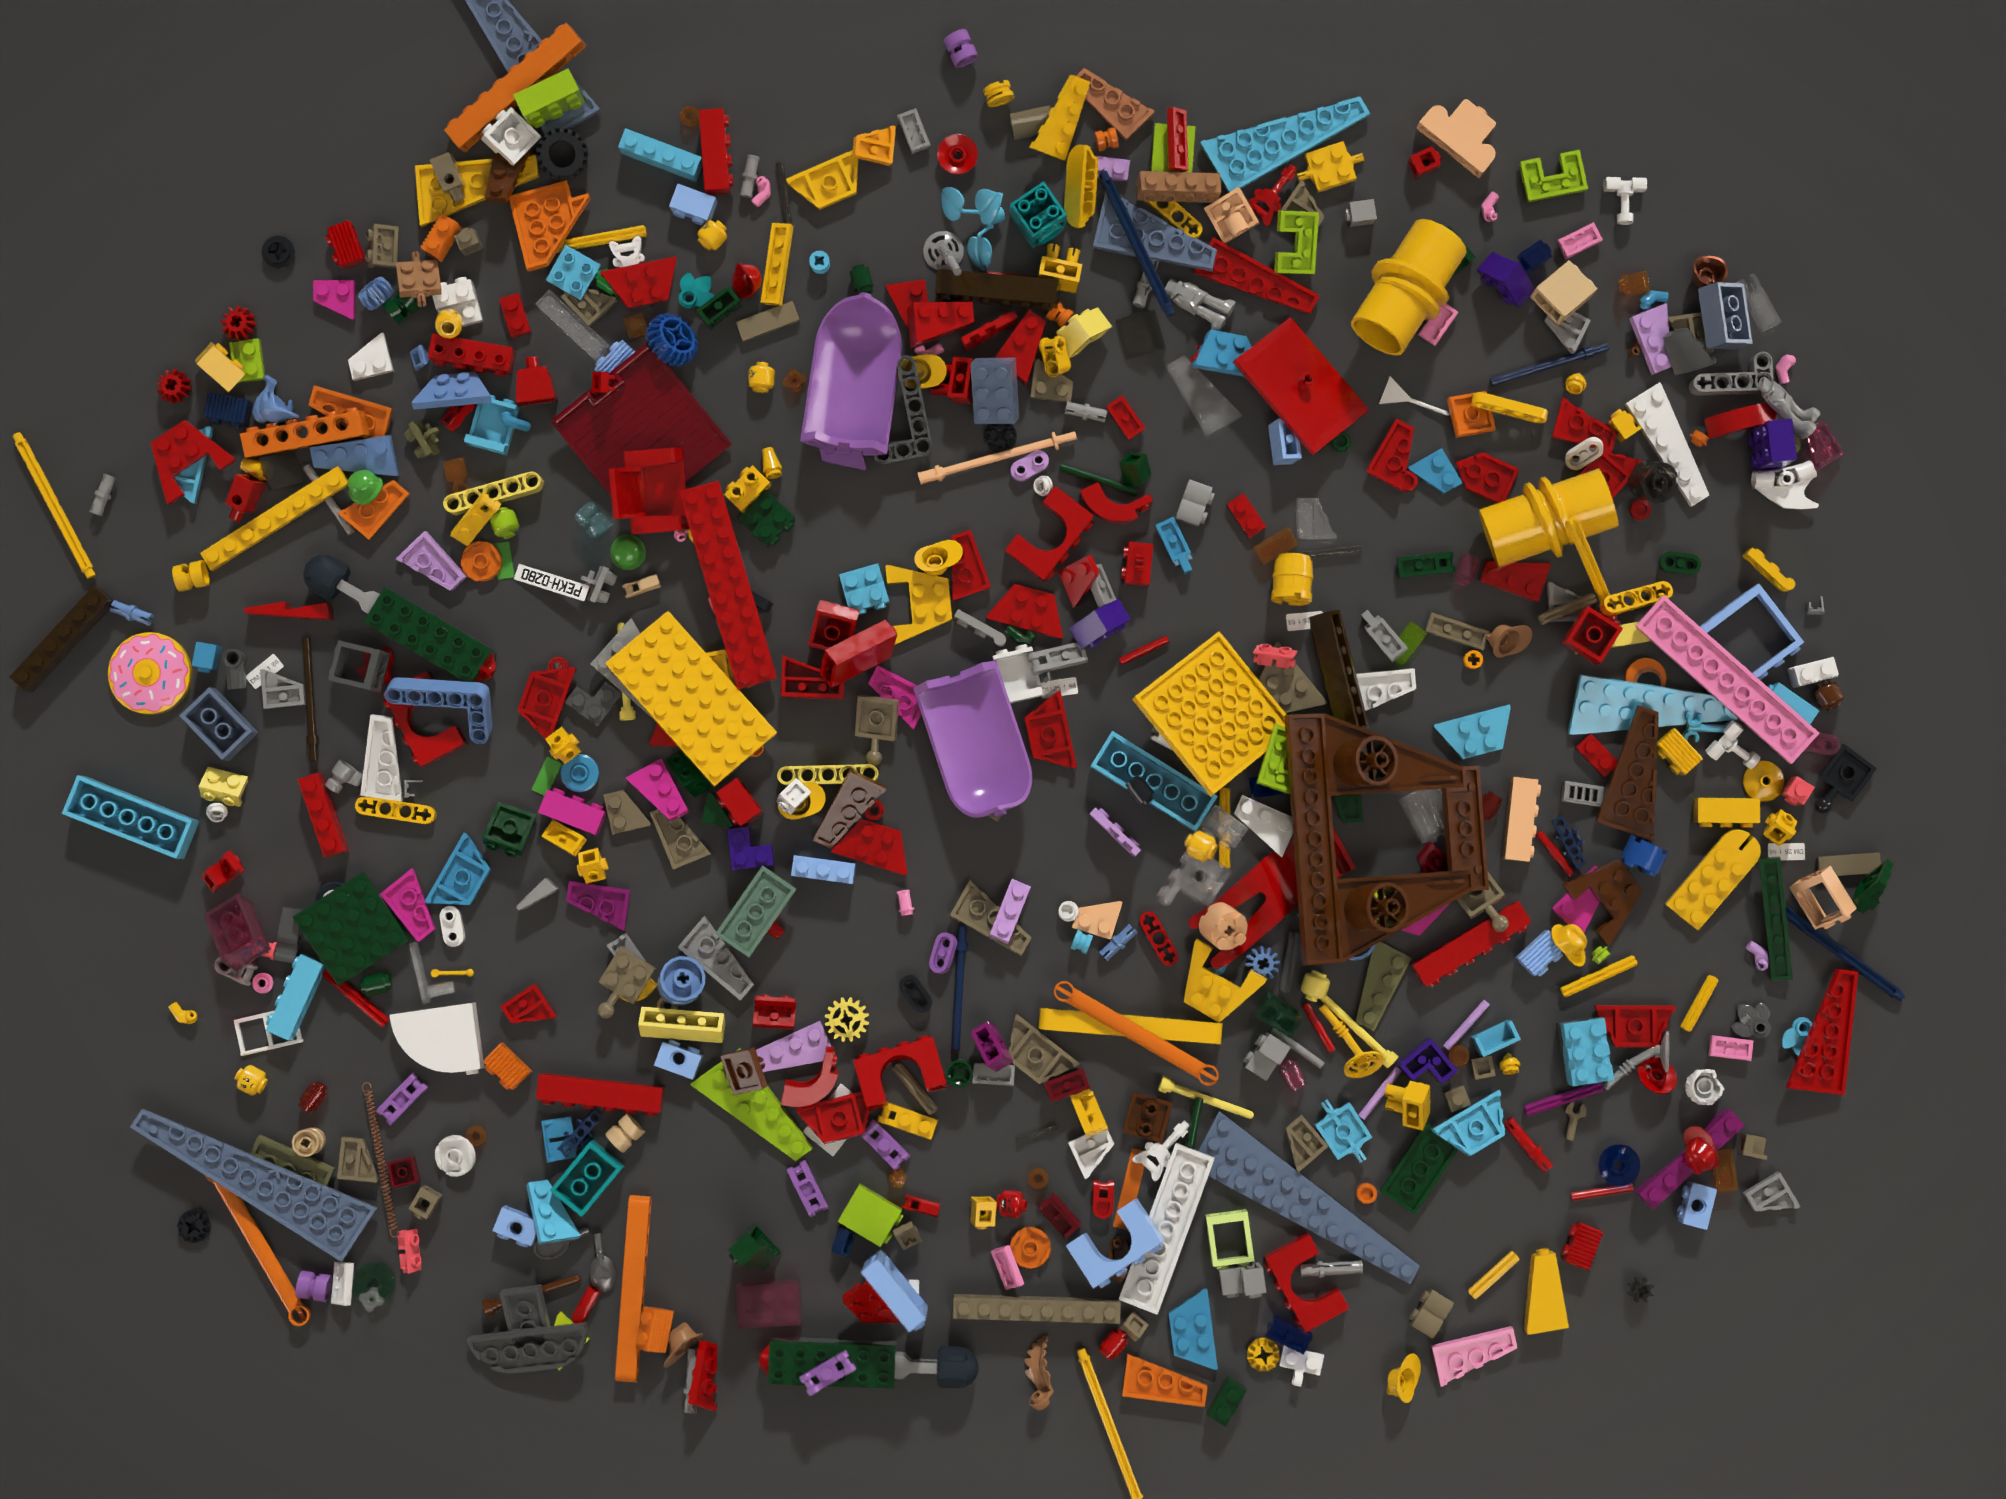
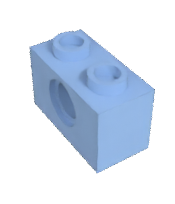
M669 1039L668 1042L663 1041L654 1066L692 1080L695 1079L704 1056L699 1054L700 1050L688 1046V1049L680 1046V1042ZM679 1052L684 1055L685 1061L683 1064H678L675 1061L676 1053Z
M1688 1181L1687 1185H1684L1682 1189V1197H1684L1682 1205H1679L1677 1209L1678 1222L1707 1230L1717 1189ZM1694 1200L1699 1201V1207L1696 1210H1693L1691 1207Z
M506 1205L501 1208L493 1228L497 1236L505 1240L509 1238L514 1239L516 1244L526 1248L528 1245H534L537 1233L533 1216ZM515 1222L521 1224V1233H517L513 1230V1224Z

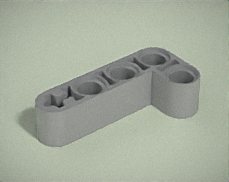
M1759 352L1750 359L1748 364L1749 372L1699 374L1690 381L1689 391L1697 396L1761 394L1762 392L1757 388L1758 378L1761 379L1762 377H1766L1769 381L1773 380L1772 357L1767 352ZM1757 358L1764 362V367H1760L1757 364ZM1738 379H1741L1744 382V388L1738 386ZM1717 380L1723 381L1724 388L1718 387Z

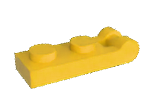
M481 493L451 531V536L468 546L492 515L499 510L501 503L490 499L488 494ZM486 505L488 509L486 510L481 506Z
M1752 547L1742 555L1746 561L1779 591L1786 592L1795 587L1794 579L1785 578L1779 572V567L1772 562L1769 563L1764 558L1763 552L1759 549Z
M889 1102L888 1106L882 1107L881 1115H878L877 1118L878 1122L930 1140L932 1139L938 1119ZM891 1111L897 1112L895 1119L889 1118Z

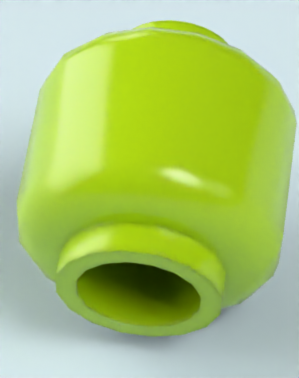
M507 507L499 508L490 518L493 532L498 537L509 539L514 537L515 532L519 530L520 525L515 512Z

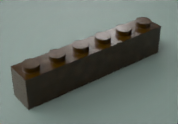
M938 269L935 294L940 300L946 302L958 299L960 302L980 301V304L983 305L1000 303L1004 307H1012V304L1020 305L1021 308L1032 309V306L1040 307L1041 310L1051 311L1052 308H1058L1061 284L1058 279L962 271L960 275L956 276L952 270Z
M92 586L9 678L23 691L33 693L110 610L114 599L102 588Z
M1327 611L1309 617L1310 628L1313 632L1315 648L1318 652L1320 668L1323 672L1325 688L1328 693L1333 717L1366 730L1370 729L1341 611Z

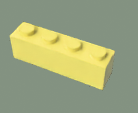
M641 1007L638 1024L641 1037L723 1043L726 1025L724 1013Z

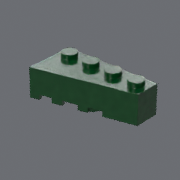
M755 1223L739 1236L728 1249L730 1252L729 1257L735 1264L740 1263L742 1266L765 1270L782 1254Z

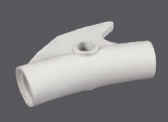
M1810 460L1790 467L1752 472V488L1782 508L1802 510L1819 507L1818 503L1809 500L1804 495L1806 486L1813 478L1817 477L1816 468Z

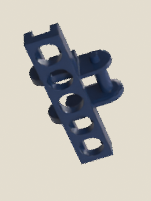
M1563 816L1551 820L1558 834L1554 839L1561 838L1567 850L1562 855L1568 854L1575 869L1586 864L1578 848V845L1583 846L1585 840H1581L1578 834L1579 829L1575 830L1573 828V831L1570 832ZM1557 820H1560V821H1561V823H1562V825H1563L1562 827L1559 828V827L1557 826V824H1556V821H1557ZM1572 834H1574L1578 843L1575 842ZM1567 838L1572 839L1573 843L1571 846L1566 845L1565 840ZM1575 850L1577 854L1572 855L1571 852ZM1579 856L1582 862L1581 864H1576V857Z
M592 1109L582 1121L578 1118L575 1120L579 1123V1126L572 1134L565 1131L564 1135L568 1137L557 1148L563 1153L564 1157H567L577 1145L579 1149H584V1145L589 1139H594L593 1134L589 1132L602 1116L595 1109ZM592 1114H596L597 1117L592 1121ZM586 1121L590 1123L588 1127L585 1125ZM579 1129H582L584 1133L582 1137L577 1135ZM568 1144L570 1147L565 1152L563 1148Z

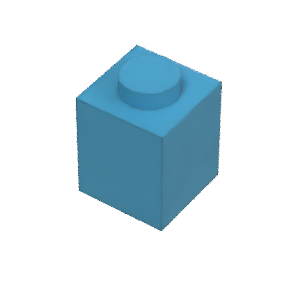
M196 642L192 666L198 667V672L210 674L211 670L218 671L222 647Z

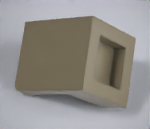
M1741 1133L1737 1153L1767 1160L1768 1156L1764 1155L1766 1138Z

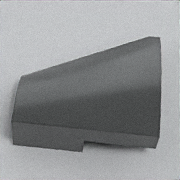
M1688 328L1670 331L1663 337L1675 375L1698 370L1716 363L1715 357L1711 358L1703 349L1705 346L1694 338V334Z

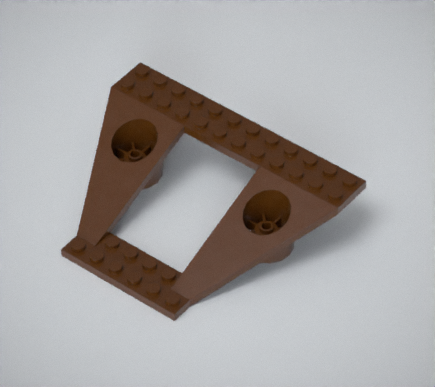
M1325 713L1284 715L1303 965L1345 962L1470 891L1489 890L1479 766H1459ZM1364 745L1367 747V752L1363 749ZM1366 772L1369 773V778L1365 776ZM1442 789L1448 872L1337 879L1331 796ZM1376 891L1378 892V898L1374 896ZM1378 918H1380V925L1376 923Z

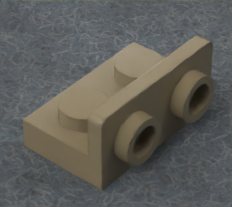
M373 224L366 232V241L369 242V249L366 250L365 261L368 262V268H373L374 266L396 268L398 227Z

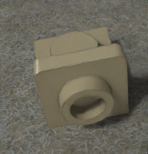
M912 1221L893 1230L903 1251L922 1242L917 1227L913 1225Z

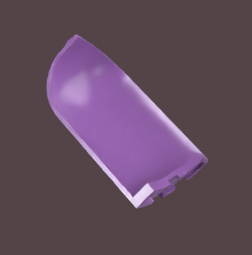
M863 292L839 301L829 310L820 324L815 340L800 439L805 444L823 449L824 446L836 448L835 452L851 454V451H863V455L887 454L898 380L897 362L901 357L902 342L898 324L891 311L882 302L871 297L869 293Z
M983 662L960 671V675L951 678L948 675L928 680L913 687L947 793L953 804L962 813L970 817L979 818L992 814L995 817L1007 814V809L1024 802L1032 787V769L997 662Z

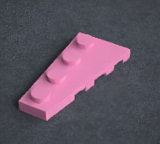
M1512 1326L1431 1345L1440 1386L1443 1387L1448 1384L1447 1382L1464 1376L1466 1372L1474 1368L1478 1369L1484 1363L1495 1360L1517 1349Z

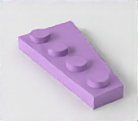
M820 1020L756 1049L758 1057L763 1058L764 1061L760 1064L765 1063V1068L762 1071L766 1072L821 1062L824 1058L826 1046L832 1047Z

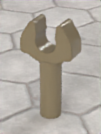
M1570 1102L1565 1106L1564 1112L1570 1118L1565 1138L1567 1140L1574 1141L1577 1122L1581 1117H1586V1108L1582 1103L1577 1113L1573 1112L1574 1102Z

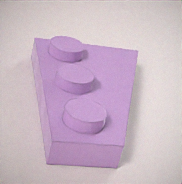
M1667 303L1629 318L1651 375L1672 367L1663 337L1669 332Z
M424 531L396 558V560L405 563L415 571L424 574L450 591H453L467 578L427 531Z
M1094 808L1089 815L1133 857L1141 851L1138 848L1139 844L1131 836L1128 838L1123 834L1125 830L1116 822L1113 824L1108 820L1110 816L1102 808L1099 810Z

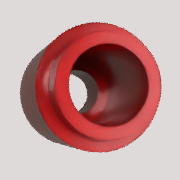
M1119 1328L1117 1331L1112 1329L1100 1344L1099 1351L1112 1361L1114 1357L1117 1358L1129 1343L1126 1339L1128 1335Z

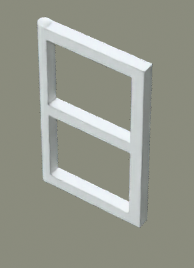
M274 1011L234 1020L241 1056L301 1043L303 1038L300 1028L296 1033V1040L274 1044L272 1033L266 1031L269 1046L246 1051L240 1023L263 1018L266 1030L268 1027L266 1025L268 1016L271 1013L273 1014Z

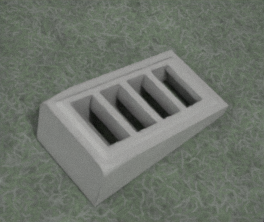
M1562 781L1560 802L1600 807L1604 787ZM1571 787H1574L1573 798H1569ZM1578 788H1582L1580 799H1577ZM1586 789H1589L1588 801L1585 800ZM1594 790H1598L1596 802L1592 801Z
M544 878L516 908L518 910H525L557 892L559 888L549 878Z

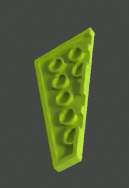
M722 1061L690 1084L793 1160H798L813 1149V1146L783 1105H781L769 1086L761 1090L733 1095Z

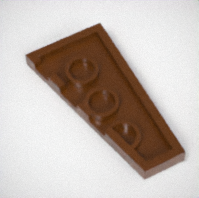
M533 147L514 166L499 152L497 154L494 152L485 194L487 202H508L517 184V178L523 172L525 162L534 150Z

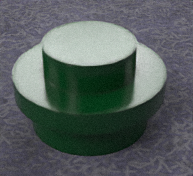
M1344 432L1330 441L1331 448L1339 453L1345 452L1351 444L1350 437Z

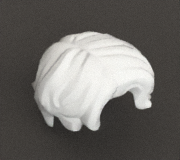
M1695 1070L1687 1078L1685 1091L1687 1096L1691 1098V1101L1698 1105H1713L1722 1096V1092L1725 1089L1716 1079L1715 1070Z

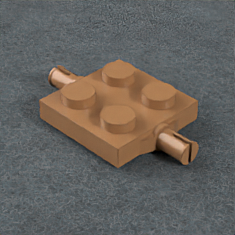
M414 251L411 253L412 261L396 262L400 298H417L418 306L422 307V301L423 307L427 305L425 297L442 294L437 259L420 260V253L416 251L417 257H415Z

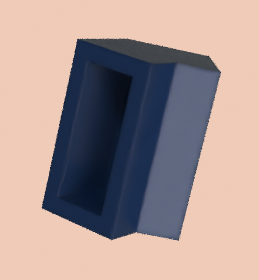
M839 1225L831 1252L840 1256H849L856 1232Z

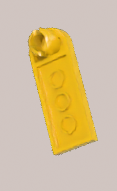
M1734 829L1726 832L1665 904L1696 930H1699L1757 863L1761 853L1759 842L1744 830ZM1748 838V843L1742 850L1738 849Z

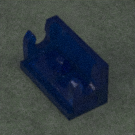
M1275 1314L1273 1315L1272 1322H1269L1266 1328V1337L1303 1355L1313 1338L1312 1332L1308 1331L1306 1333L1279 1320Z

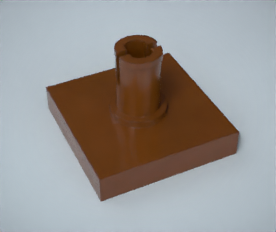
M755 1047L725 1053L720 1056L733 1095L768 1087L762 1071L765 1068V1063L760 1064L764 1060L762 1057L757 1056Z

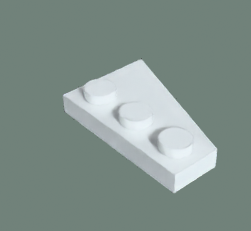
M1414 668L1356 674L1365 711L1416 689Z
M1242 795L1234 815L1282 858L1293 834L1292 817Z

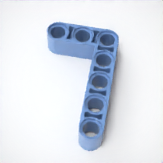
M397 677L390 681L384 694L385 699L392 704L467 709L470 739L476 744L486 743L493 728L490 690L483 683Z

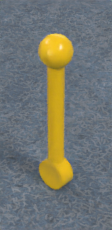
M433 969L431 976L467 975L472 977L474 971L472 969L467 971H439L438 969Z

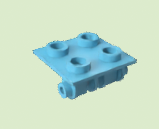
M565 245L546 281L581 300L593 278L599 272L598 270L601 265Z

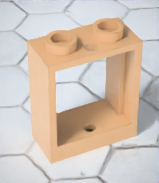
M1831 866L1803 877L1789 887L1815 930L1821 927L1828 929L1835 925V922L1838 920L1840 923L1845 922L1852 917L1851 913L1857 909ZM1822 882L1839 908V911L1827 916L1810 890V887Z

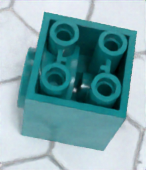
M1044 181L1010 204V218L1032 250L1040 244H1045L1052 240L1066 227L1067 214Z

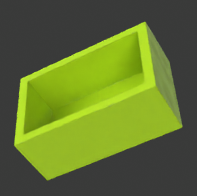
M569 68L513 94L523 117L532 128L541 127L545 124V121L552 118H560L564 115V112L570 109L576 110L585 103Z

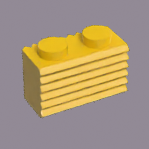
M1675 728L1670 729L1657 742V756L1662 760H1667L1670 764V770L1676 775H1686L1703 759Z

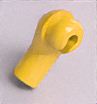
M177 1002L168 1007L178 1023L192 1024L197 1021V1013L195 1011L182 1010Z

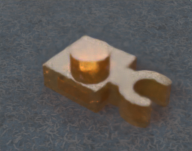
M460 457L442 462L447 481L449 483L454 482L452 487L453 493H457L460 486H464V490H468L469 486L463 480L469 478L464 458Z

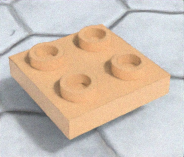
M1237 187L1204 208L1222 242L1225 244L1260 223L1240 187Z

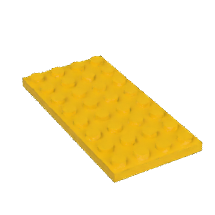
M669 611L664 613L605 663L609 670L714 787L777 734L775 729L741 691L737 689Z

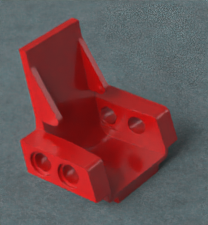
M682 448L624 452L625 468L609 469L613 518H630L631 534L688 530V522L679 495V491L686 489Z

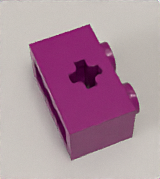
M987 1021L971 1031V1035L987 1067L997 1072L1014 1062L996 1026Z

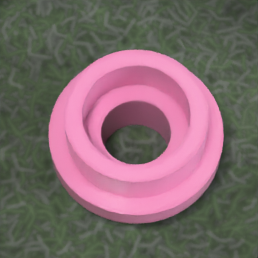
M259 973L253 978L252 985L256 992L267 993L273 988L274 981L268 973ZM261 979L266 982L264 987H261L259 984Z

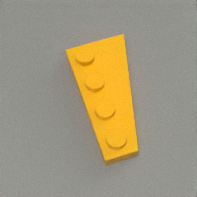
M1075 75L1068 77L1057 97L1056 105L1050 109L1047 121L1044 125H1041L1037 132L1039 133L1035 142L1032 141L1029 148L1066 161L1090 85L1089 81Z

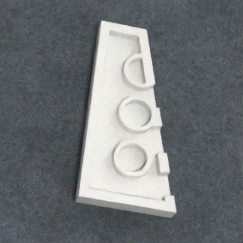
M371 714L360 795L402 802L403 796L393 717Z

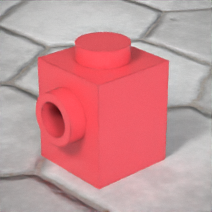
M1798 776L1790 777L1780 795L1785 798L1787 803L1793 806L1804 805L1815 787Z

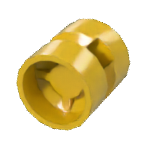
M203 560L190 562L189 566L187 564H180L172 567L173 580L179 592L191 590L193 586L201 588L210 584L209 572Z

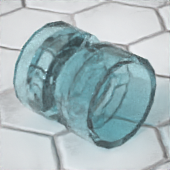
M590 501L579 509L573 519L581 527H586L585 532L595 540L608 530L612 525V521L604 513L600 514L601 509L593 501Z

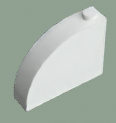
M476 1002L390 1015L391 1027L399 1045L408 1056L420 1065L440 1072L466 1071V1075L477 1074L479 1069L484 1068Z

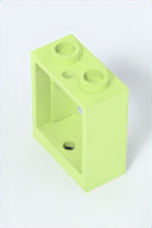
M1246 1209L1205 1215L1211 1264L1213 1267L1221 1270L1228 1269L1229 1265L1232 1264L1244 1267L1249 1266L1250 1262H1254L1248 1211ZM1243 1221L1247 1255L1217 1259L1213 1225Z

